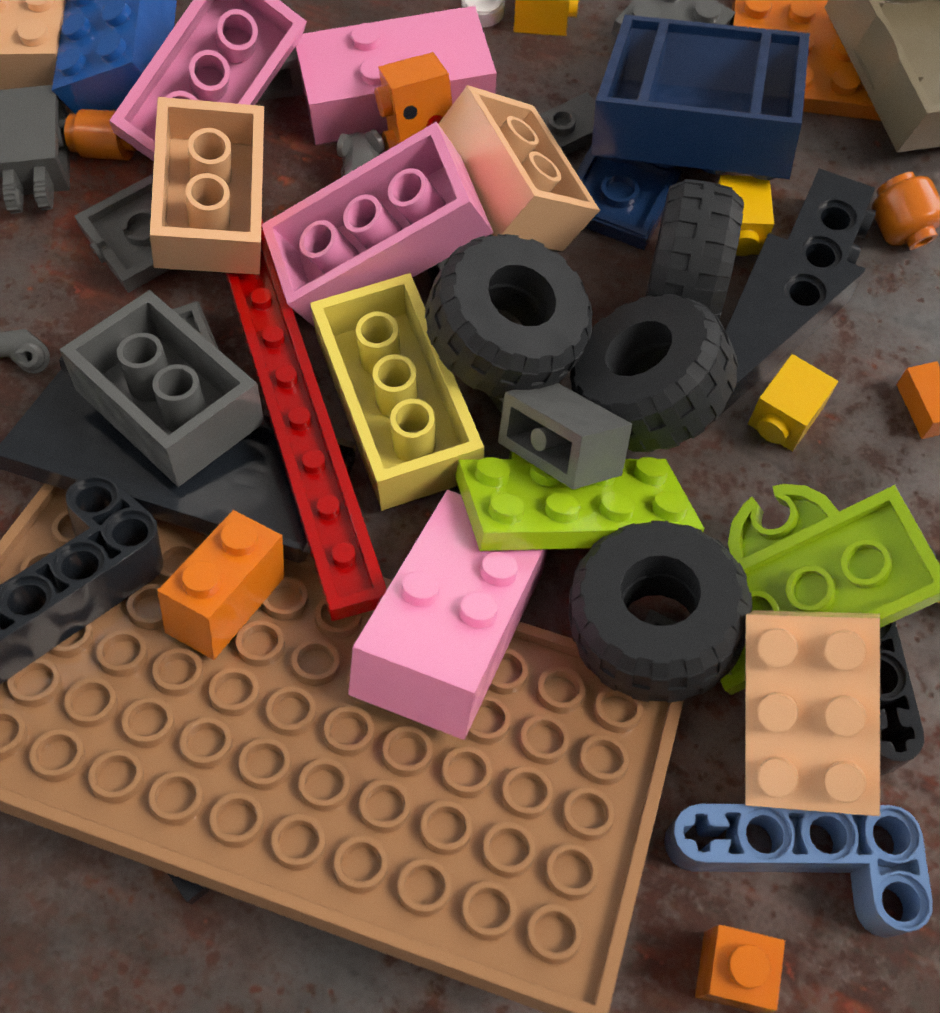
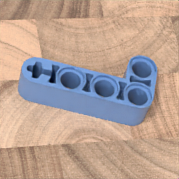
M696 804L683 810L673 820L665 833L664 844L667 855L672 862L684 870L693 872L850 873L857 918L863 927L875 936L888 938L919 930L928 923L932 914L933 900L923 834L919 823L913 815L901 807L880 805V816L746 806L745 804ZM812 824L821 826L830 834L833 842L831 854L821 852L811 842L809 833ZM693 825L696 826L698 835L702 837H718L727 829L725 839L713 840L700 851H698L696 841L685 839L684 834ZM747 825H759L768 832L772 841L769 854L760 853L752 848L746 836ZM874 825L881 826L892 836L894 842L892 854L884 852L875 843L873 837ZM884 889L891 890L901 900L903 916L900 921L890 917L884 910L882 904Z

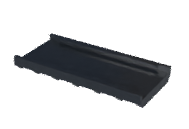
M63 357L59 359L61 370L0 443L1 470L68 490L77 480L88 476L108 477L151 513L154 518L210 535L235 510L283 535V559L302 563L305 562L310 552L269 416L263 415L264 424L178 487L75 390ZM336 437L350 477L355 460L356 442Z

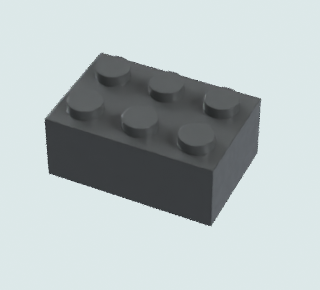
M148 290L59 349L75 390L178 487L264 424L257 383L151 290Z

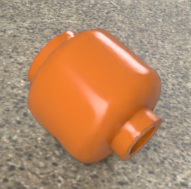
M906 172L893 177L877 189L878 196L873 201L871 209L876 210L874 218L885 241L889 245L900 246L907 244L909 250H914L932 242L938 237L936 229L940 226V196L929 177L915 176L913 172Z

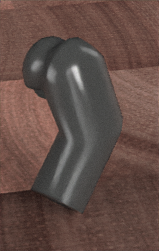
M19 329L0 332V358L9 357L22 370L28 373L42 372L48 366L50 361L48 347L30 331Z

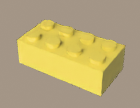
M411 273L311 302L310 307L317 340L381 511L458 486L455 478L458 460L484 458V445L453 372L448 370L442 363L435 348L430 343L427 334L425 306Z

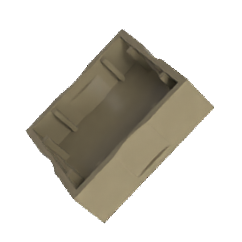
M828 0L824 8L896 151L905 152L940 147V0Z

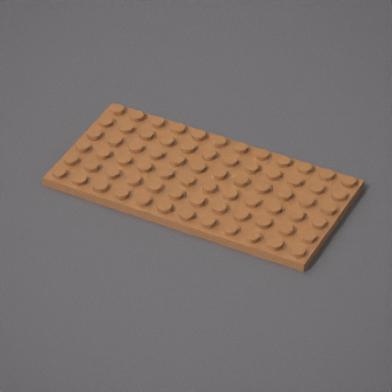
M44 483L0 540V585L75 538L66 504V493L68 490ZM154 518L157 522L163 557V568L160 574L153 581L0 684V811L544 1013H609L684 701L670 703L665 701L645 702L632 699L631 696L617 690H612L603 684L591 670H588L580 658L577 645L573 642L572 638L519 622L465 740L348 695L353 646L375 610L332 622L311 553L308 554L305 562L302 563L284 559V579L215 660L166 634L157 590L209 535ZM383 577L388 589L393 580Z

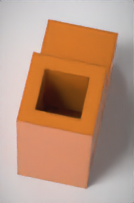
M935 361L909 367L905 370L896 386L921 439L940 435V366Z

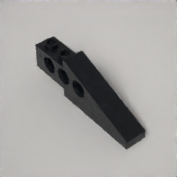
M819 168L789 239L787 240L768 233L726 328V333L737 356L738 380L730 400L726 402L727 405L724 407L723 412L850 301L866 269L856 265L862 247L853 243L856 236L865 239L875 217L876 210L868 208L875 187Z

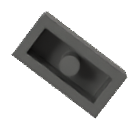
M556 383L539 389L505 392L498 443L569 488L577 489L622 475L632 423Z

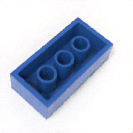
M66 0L52 91L74 114H77L81 109L116 111L173 30L177 0Z

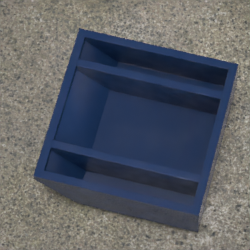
M624 15L595 101L591 156L605 157L612 162H626L629 160L650 162L661 168H674L677 166L699 168L710 174H723L726 172L749 174L760 180L790 179L802 126L810 33Z

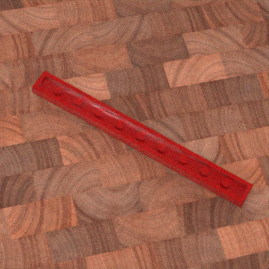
M261 225L260 275L227 272L225 274L331 621L333 622L375 610L387 591V587L293 309L287 304Z

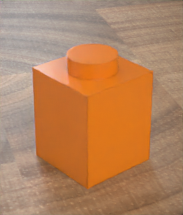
M720 924L705 931L695 998L753 1013L777 1011L785 940Z

